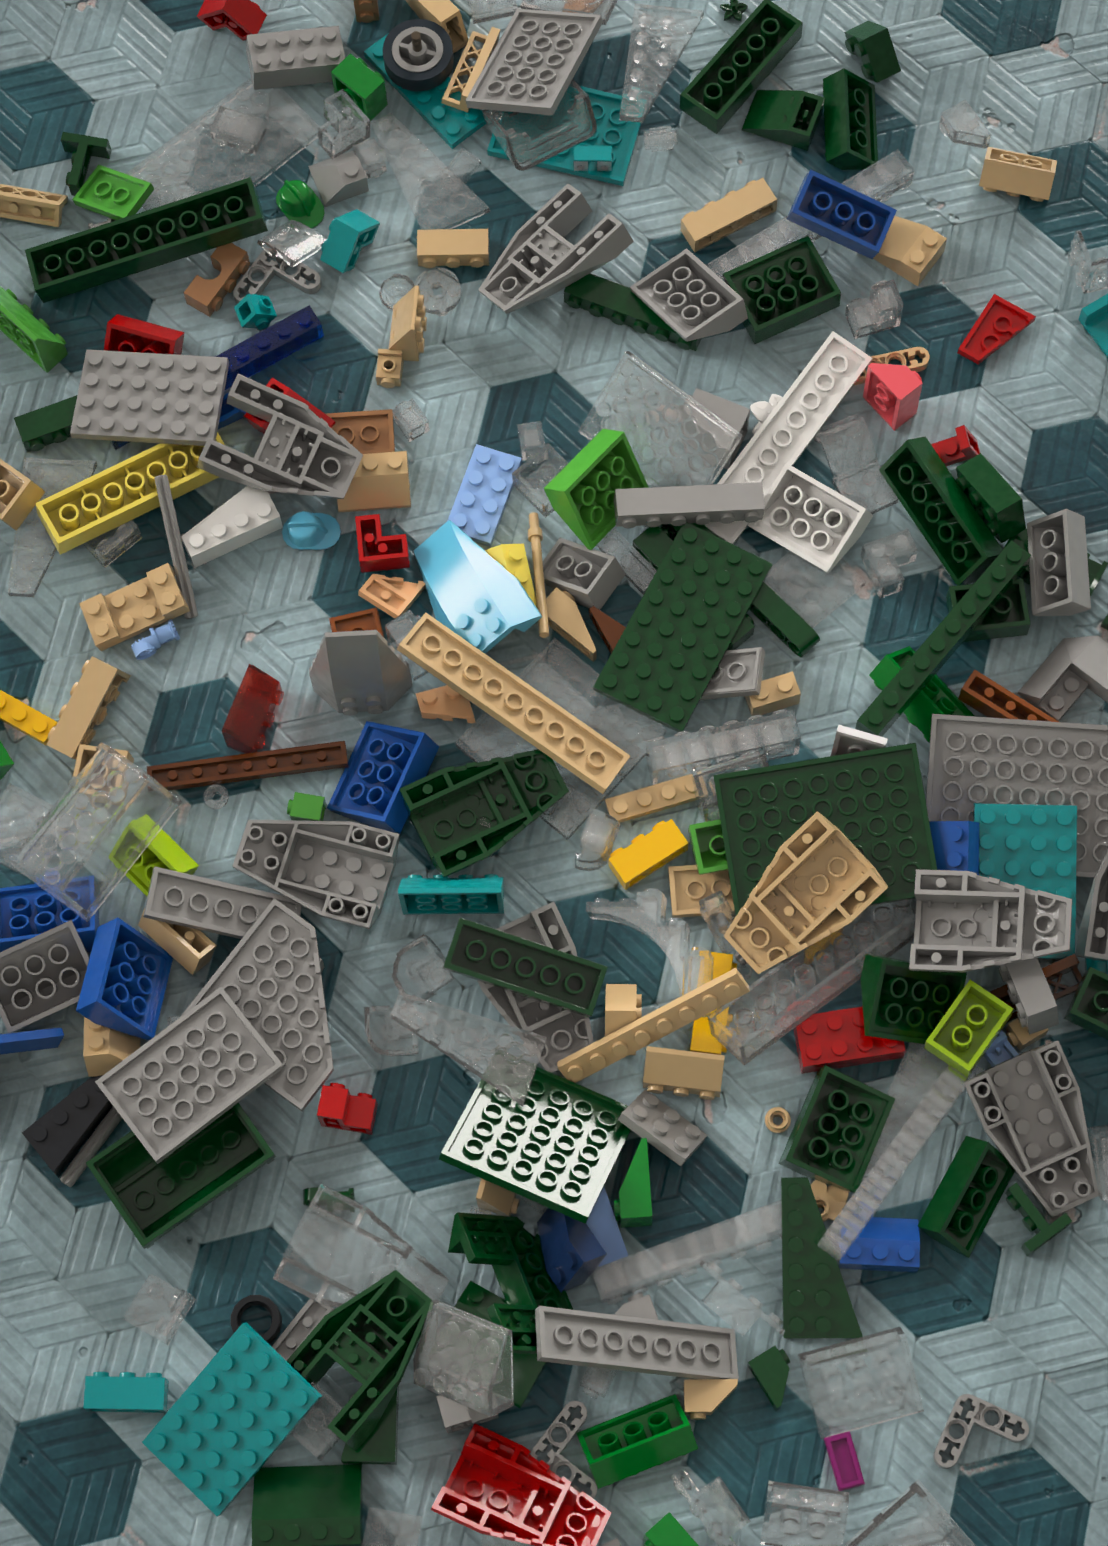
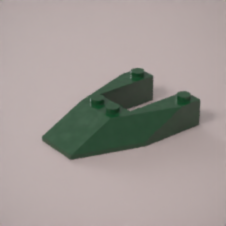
M394 1270L325 1315L287 1360L313 1387H315L335 1362L340 1364L363 1384L327 1426L355 1451L359 1449L374 1431L400 1384L435 1303L397 1270Z

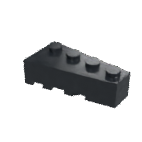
M103 1075L90 1077L22 1132L58 1178L113 1106L95 1083Z

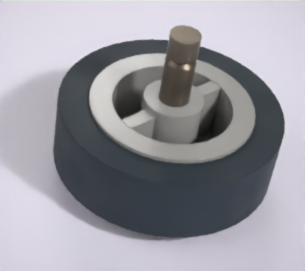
M412 19L398 24L388 33L383 44V59L387 75L396 85L409 91H427L439 86L448 78L453 68L454 56L450 36L440 25L425 19Z

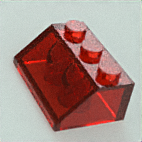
M249 664L222 728V734L227 747L244 753H254L258 749L261 750L266 739L264 733L267 727L270 728L275 718L274 709L276 705L279 706L284 696L278 680Z

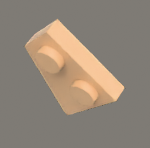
M372 574L360 588L358 596L399 621L426 587L424 581L418 580V583L403 581L404 578H389L385 575Z
M448 685L416 693L422 718H439L444 721H453L454 718L467 719V723H476L470 701Z

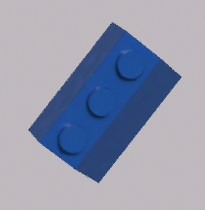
M851 1216L844 1221H840L838 1237L839 1269L917 1273L920 1268L918 1219Z

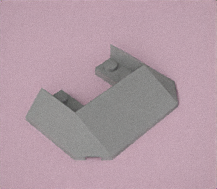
M1099 635L1064 638L1018 691V694L1057 721L1061 720L1087 688L1108 703V642Z

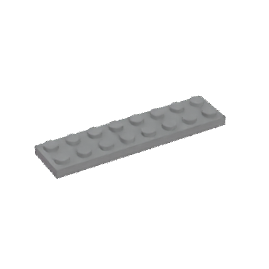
M538 1306L535 1309L537 1361L701 1380H739L735 1329Z

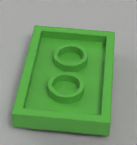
M98 164L72 200L76 206L119 220L136 214L151 195L154 187L150 182Z

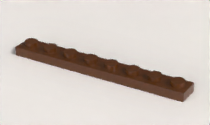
M345 741L147 766L148 789L150 793L346 768L348 767L347 749Z

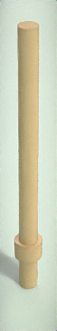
M532 512L529 514L530 528L528 529V540L531 542L537 609L542 615V618L538 620L539 636L547 638L549 636L541 550L543 534L542 529L539 527L538 513Z

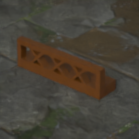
M1075 954L1042 968L1048 985L1055 987L1053 992L1055 1001L1076 992L1081 982L1082 975L1077 968L1080 962ZM1072 971L1078 983L1068 987L1060 984L1062 975ZM1055 978H1058L1057 982L1051 981ZM1007 984L990 991L991 994L1017 1010L1015 1004L1012 1005V1003L1006 1002V1000L1010 999L1007 992ZM1058 988L1063 990L1056 993ZM1018 1011L1012 1013V1016L1007 1022L1018 1018Z

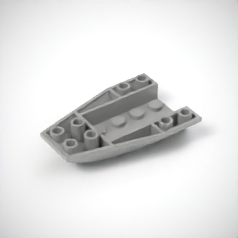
M248 820L233 868L321 917L370 929L381 913L393 876L400 834L351 821Z
M1058 1040L1028 1050L990 1067L963 1083L984 1131L1051 1217L1099 1196L1080 1088Z

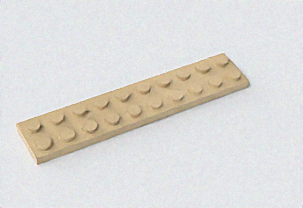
M426 612L397 648L403 655L602 794L630 758V755Z

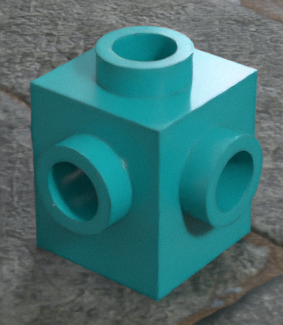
M247 294L234 307L243 328L262 330L267 328L270 322L277 317L269 296Z

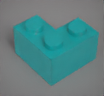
M358 209L334 218L329 226L330 234L328 239L324 241L321 247L322 255L320 260L342 273L354 269L361 249L373 243L380 222Z

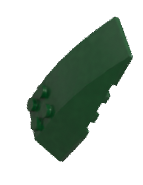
M539 749L513 754V756L504 758H491L489 761L479 763L471 762L463 766L446 767L399 789L409 818L431 862L443 878L490 857L569 793L553 759Z

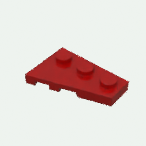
M994 294L962 342L957 353L976 364H980L1034 322L1036 316Z

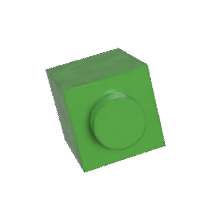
M295 792L294 799H290L288 802L287 814L290 815L293 821H323L327 806L325 797Z

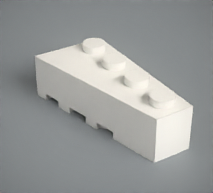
M247 485L182 535L181 538L194 568L275 532L283 528V525L268 491Z

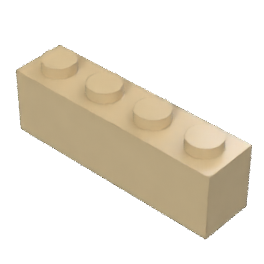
M764 178L757 181L752 180L743 188L728 192L724 198L716 202L711 201L696 212L691 211L681 219V232L695 253L775 212L777 209V198Z

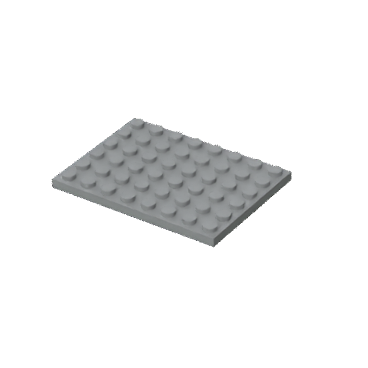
M932 714L926 795L929 821H973L974 803L1077 806L1076 876L1095 878L1108 852V725Z

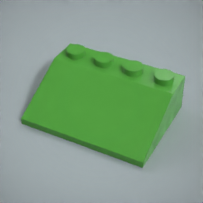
M0 286V330L48 373L68 355L65 348V340L58 333L54 335L50 332V327L43 319L37 320L33 316V311L26 304L21 305L17 301L16 295L10 289L5 291Z
M602 429L544 487V490L553 509L587 549L592 550L616 525L613 501L615 489L649 487L623 431Z

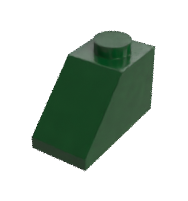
M773 1346L750 1360L747 1366L774 1410L777 1411L782 1405L790 1369L787 1364L791 1362L783 1349L778 1350L776 1346Z

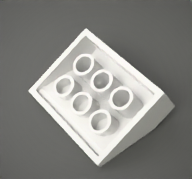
M786 463L764 498L765 511L762 520L751 522L748 526L829 573L861 537L873 515L864 507Z

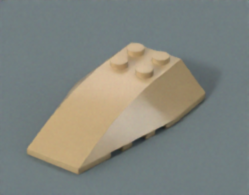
M817 811L779 847L772 862L767 866L760 881L750 893L748 900L724 934V938L755 972L760 974L852 923L889 887L876 868L852 842Z

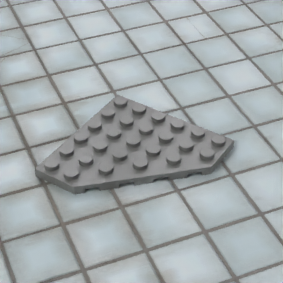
M274 898L181 1016L222 986L284 1066L283 1069L264 1082V1084L300 1111H303L334 1071L317 936L314 926Z

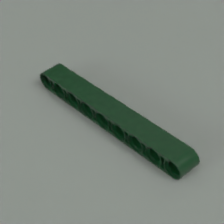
M690 523L710 534L715 535L705 525ZM661 524L674 538L681 526H673L672 524ZM764 582L749 610L797 656L803 657L820 641L818 634Z

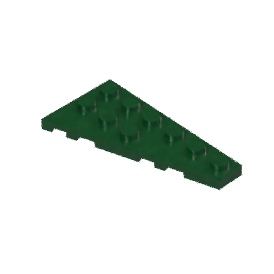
M781 1177L783 1338H863L808 1178Z

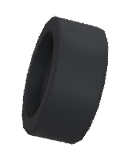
M249 1295L241 1299L234 1306L231 1313L233 1332L235 1333L241 1326L243 1312L251 1306L260 1305L265 1307L272 1317L270 1329L261 1335L270 1344L279 1335L282 1327V1316L277 1305L270 1298L262 1295Z

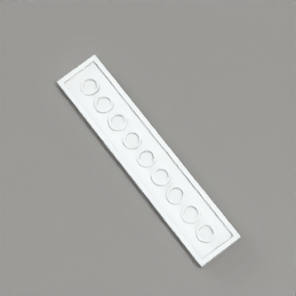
M832 331L717 484L762 482L765 498L786 463L791 466L794 465L870 364L872 358ZM745 520L734 521L729 524L710 522L705 524V526L717 537L734 545L749 522Z

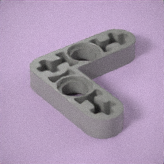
M267 247L260 253L235 286L233 295L237 304L243 299L240 293L245 294L248 291L249 294L260 295L274 275L307 294H314L321 288V278L315 270L278 248ZM267 257H276V261L271 260L270 262H268ZM288 266H295L298 269L293 275H288L284 271ZM261 272L265 277L261 281L252 280V275ZM305 279H307L308 281L314 279L315 284L310 283L309 285H307Z
M963 1394L956 1400L934 1451V1462L943 1469L953 1467L959 1459L973 1424L1015 1443L1021 1442L1027 1437L1029 1425L1026 1420L974 1395ZM967 1400L971 1401V1407L974 1408V1411L969 1410L964 1418L965 1420H970L969 1424L962 1419L954 1418V1414L960 1417L963 1411L960 1402L965 1403ZM987 1411L996 1412L999 1416L998 1424L994 1426L988 1425L984 1420V1414ZM1004 1416L1009 1418L1006 1423L1014 1426L1016 1423L1021 1424L1020 1429L1023 1431V1434L1019 1433L1015 1437L1012 1435L1013 1430L1006 1426L1003 1431H1000L999 1428L1004 1422ZM952 1424L961 1425L964 1429L963 1437L960 1439L951 1437L949 1427ZM944 1438L952 1444L959 1445L958 1449L955 1446L952 1447L950 1456L953 1457V1461L948 1460L946 1463L941 1461L942 1456L939 1455V1451L944 1452L949 1444L943 1443Z
M571 1401L563 1408L534 1446L531 1456L538 1460L536 1452L545 1451L548 1445L543 1442L547 1439L552 1446L559 1448L556 1453L553 1449L548 1452L547 1456L550 1460L545 1463L550 1466V1470L556 1474L560 1466H568L572 1471V1475L568 1480L574 1482L576 1474H579L581 1476L578 1479L579 1483L584 1486L587 1483L591 1484L590 1491L592 1494L590 1497L594 1499L597 1495L596 1483L561 1455L562 1451L587 1419L586 1406L579 1401ZM579 1407L581 1408L580 1414L582 1418H574L570 1424L575 1428L571 1431L566 1424L559 1421L564 1418L567 1422L571 1416L569 1409H577ZM558 1427L563 1428L567 1433L566 1439L560 1443L555 1442L551 1437L552 1431ZM574 1484L573 1487L580 1492V1489Z

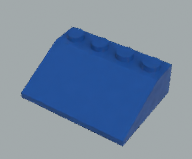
M367 721L350 756L348 767L344 769L327 809L362 824L400 834L407 820L408 812L399 789L426 777L439 746L426 733Z
M95 876L0 888V952L72 920L87 953L91 952L97 927L100 926Z
M118 917L97 927L76 1011L95 1024L148 1041L155 1036L173 957Z

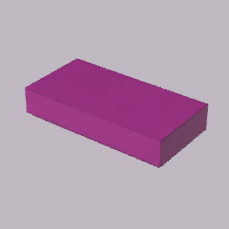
M850 1431L824 1438L838 1492L865 1485Z

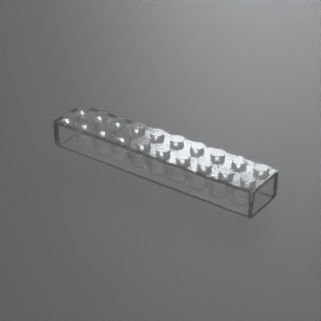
M916 898L870 905L852 923L779 963L749 986L750 992L721 1006L707 1016L711 1035L743 1065H746L861 979L865 954L889 958L912 941L915 932Z

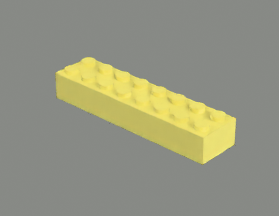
M217 432L216 441L225 445ZM160 443L35 504L38 517L61 555L159 507L160 503L154 480L156 476L167 475L173 500L219 477L197 468L198 459L204 446Z

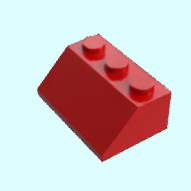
M117 314L107 322L104 351L181 355L185 332Z

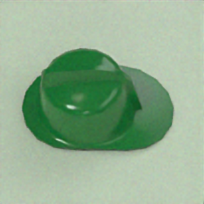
M284 181V186L278 191L276 196V203L280 210L298 228L312 229L318 226L325 215L324 206L318 196L303 181Z

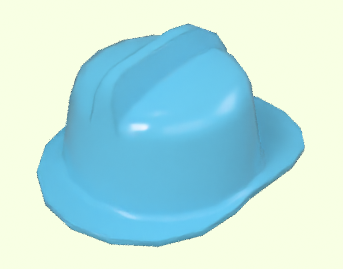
M306 511L298 512L285 522L282 530L283 539L286 544L293 549L300 550L328 549L337 543L341 534L340 525L332 516Z

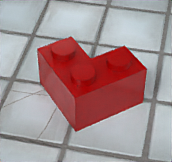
M204 0L197 15L212 30L227 27L243 41L246 40L247 35L258 34L267 16L258 4L250 0Z
M380 514L355 516L361 573L410 568L406 534L383 536Z
M330 1083V1086H322L317 1117L323 1127L372 1135L378 1104L376 1099H372L373 1096L370 1094L358 1093L357 1096L350 1095L349 1090L345 1089V1085Z

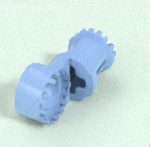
M170 619L165 625L155 629L153 627L149 628L151 635L143 637L141 640L138 639L139 642L135 641L131 648L137 660H144L153 656L157 649L161 648L162 644L174 639L178 641L180 637L172 619Z

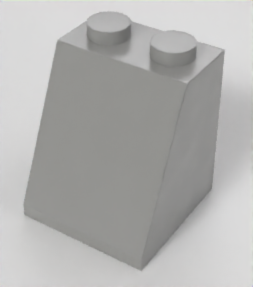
M696 388L693 396L688 395L684 404L686 411L683 418L686 419V429L725 469H729L747 434L750 409Z

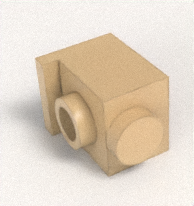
M378 349L377 385H381L384 388L401 387L404 363L402 350Z

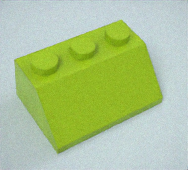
M148 815L127 825L108 857L146 896H148L154 867L194 875L199 866Z

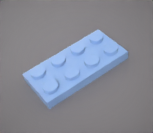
M476 444L448 520H451L473 539L474 542L491 547L522 464V458Z

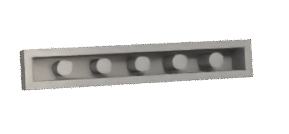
M762 482L615 489L613 499L616 527L622 526L624 528H634L640 525L658 527L661 524L681 526L686 522L705 525L710 522L729 524L734 521L745 520L751 523L762 520L765 511Z

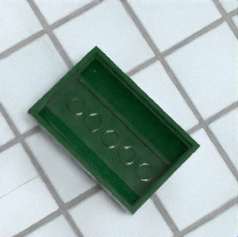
M237 1103L158 1164L133 1131L87 1161L86 1164L142 1247L148 1249L154 1245L155 1241L182 1222H187L193 1218L195 1213L226 1191L230 1192L237 1187L239 1182L263 1165L274 1161L276 1156L240 1104Z

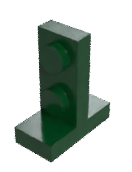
M68 132L62 133L61 142L64 151L73 153L71 158L72 170L66 176V185L69 187L72 196L77 194L85 182L91 156L110 159L112 150L108 139Z
M1017 1183L1008 1188L1005 1193L1009 1206L1014 1211L1018 1210L1024 1217L1022 1222L1030 1232L1034 1231L1036 1233L1034 1237L1025 1242L1021 1247L1027 1256L1067 1228L1072 1222L1067 1213H1065L1049 1225Z

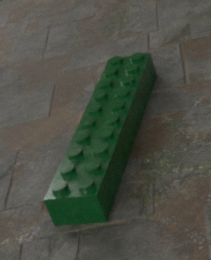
M251 177L26 249L25 253L35 291L41 301L45 303L266 232L268 229L257 190Z

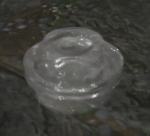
M214 784L205 790L203 798L208 807L220 809L227 804L229 794L224 786ZM215 794L221 795L218 801L212 800Z

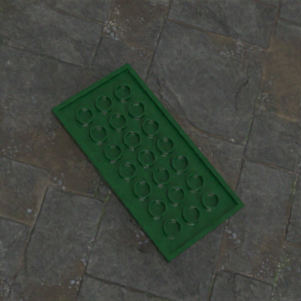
M688 522L682 524L595 682L593 690L682 734L768 576L772 563Z

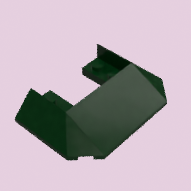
M457 1212L454 1215L448 1253L465 1254L468 1262L471 1264L492 1265L507 1303H493L487 1308L496 1333L484 1345L506 1353L537 1354L535 1309L538 1306L573 1310L566 1291L560 1292L546 1272L540 1236L538 1234L533 1236L523 1228L525 1223L518 1217Z

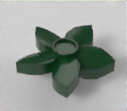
M730 0V5L721 4L720 8L726 11L724 21L732 16L735 20L742 21V13L747 10L748 5L738 3L737 0Z

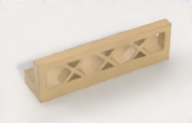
M491 27L488 36L472 31L444 93L442 104L468 113L469 108H467L465 100L499 41L501 29ZM475 40L484 43L482 49L476 50L473 45ZM475 57L477 60L475 65L469 67L466 60ZM467 74L469 77L467 83L461 84L458 77ZM458 91L461 93L460 101L449 97L452 93Z
M0 184V217L53 227L61 225L62 208L68 202L67 195Z

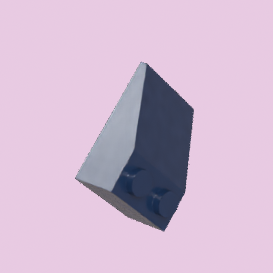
M550 1208L545 1211L537 1222L546 1272L559 1291L563 1292L583 1285L607 1255L587 1224Z

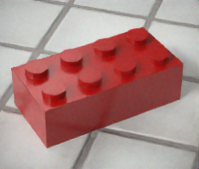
M863 1006L796 1016L793 1020L801 1074L816 1072L825 1065L836 1069L901 1059L906 1052L904 1041L865 1035Z

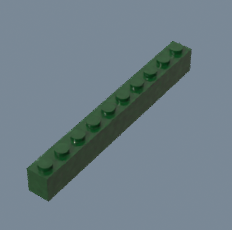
M1011 540L859 717L855 729L883 737L1027 568L1031 554Z

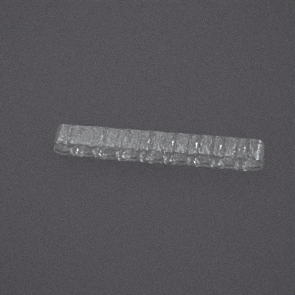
M950 1065L945 1068L822 1236L817 1245L819 1248L838 1261L844 1257L966 1089L963 1083L969 1080L968 1077Z

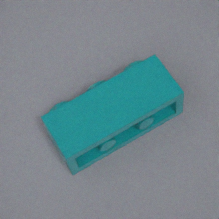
M93 1372V1376H85L83 1409L87 1412L167 1413L169 1381L162 1377L161 1373H146V1377H135L136 1373L120 1372L119 1377H110L108 1372Z

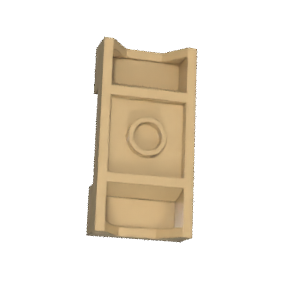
M169 563L146 572L147 577L104 596L100 593L79 603L95 646L100 651L106 650L149 630L151 627L159 626L170 619L190 611L175 579V571Z

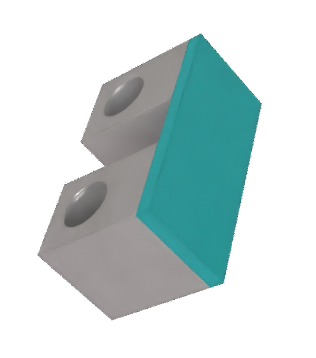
M574 146V171H588V162H597V171H612V146Z

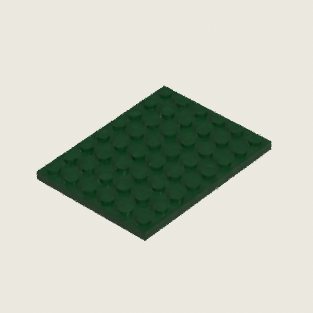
M916 743L713 775L735 916L748 900L750 893L760 881L767 866L772 862L779 847L817 811L852 842L876 868L889 887L871 905L916 898L914 895L916 869L937 870Z

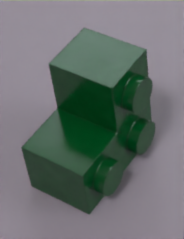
M868 20L844 32L847 39L845 40L847 50L851 54L861 57L863 63L861 70L865 78L878 83L901 71L888 28Z

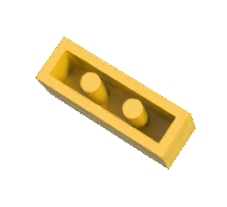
M672 819L667 822L663 820L657 823L652 828L653 831L647 835H638L631 841V845L625 849L620 847L610 854L611 858L608 859V866L625 890L688 851L689 843Z

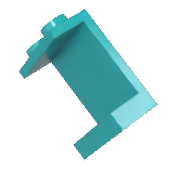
M1108 294L1082 308L1078 320L1108 358Z

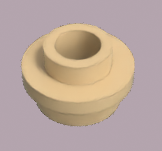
M774 1107L766 1113L765 1125L771 1132L783 1133L789 1128L791 1117L784 1108ZM780 1117L783 1122L780 1125H776L773 1123V1118Z

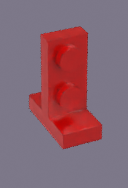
M965 425L955 428L957 436L931 444L946 467L980 454L978 441Z

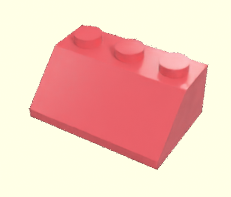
M871 363L867 369L863 398L895 431L917 413L923 384L922 379L916 371H911L905 365Z

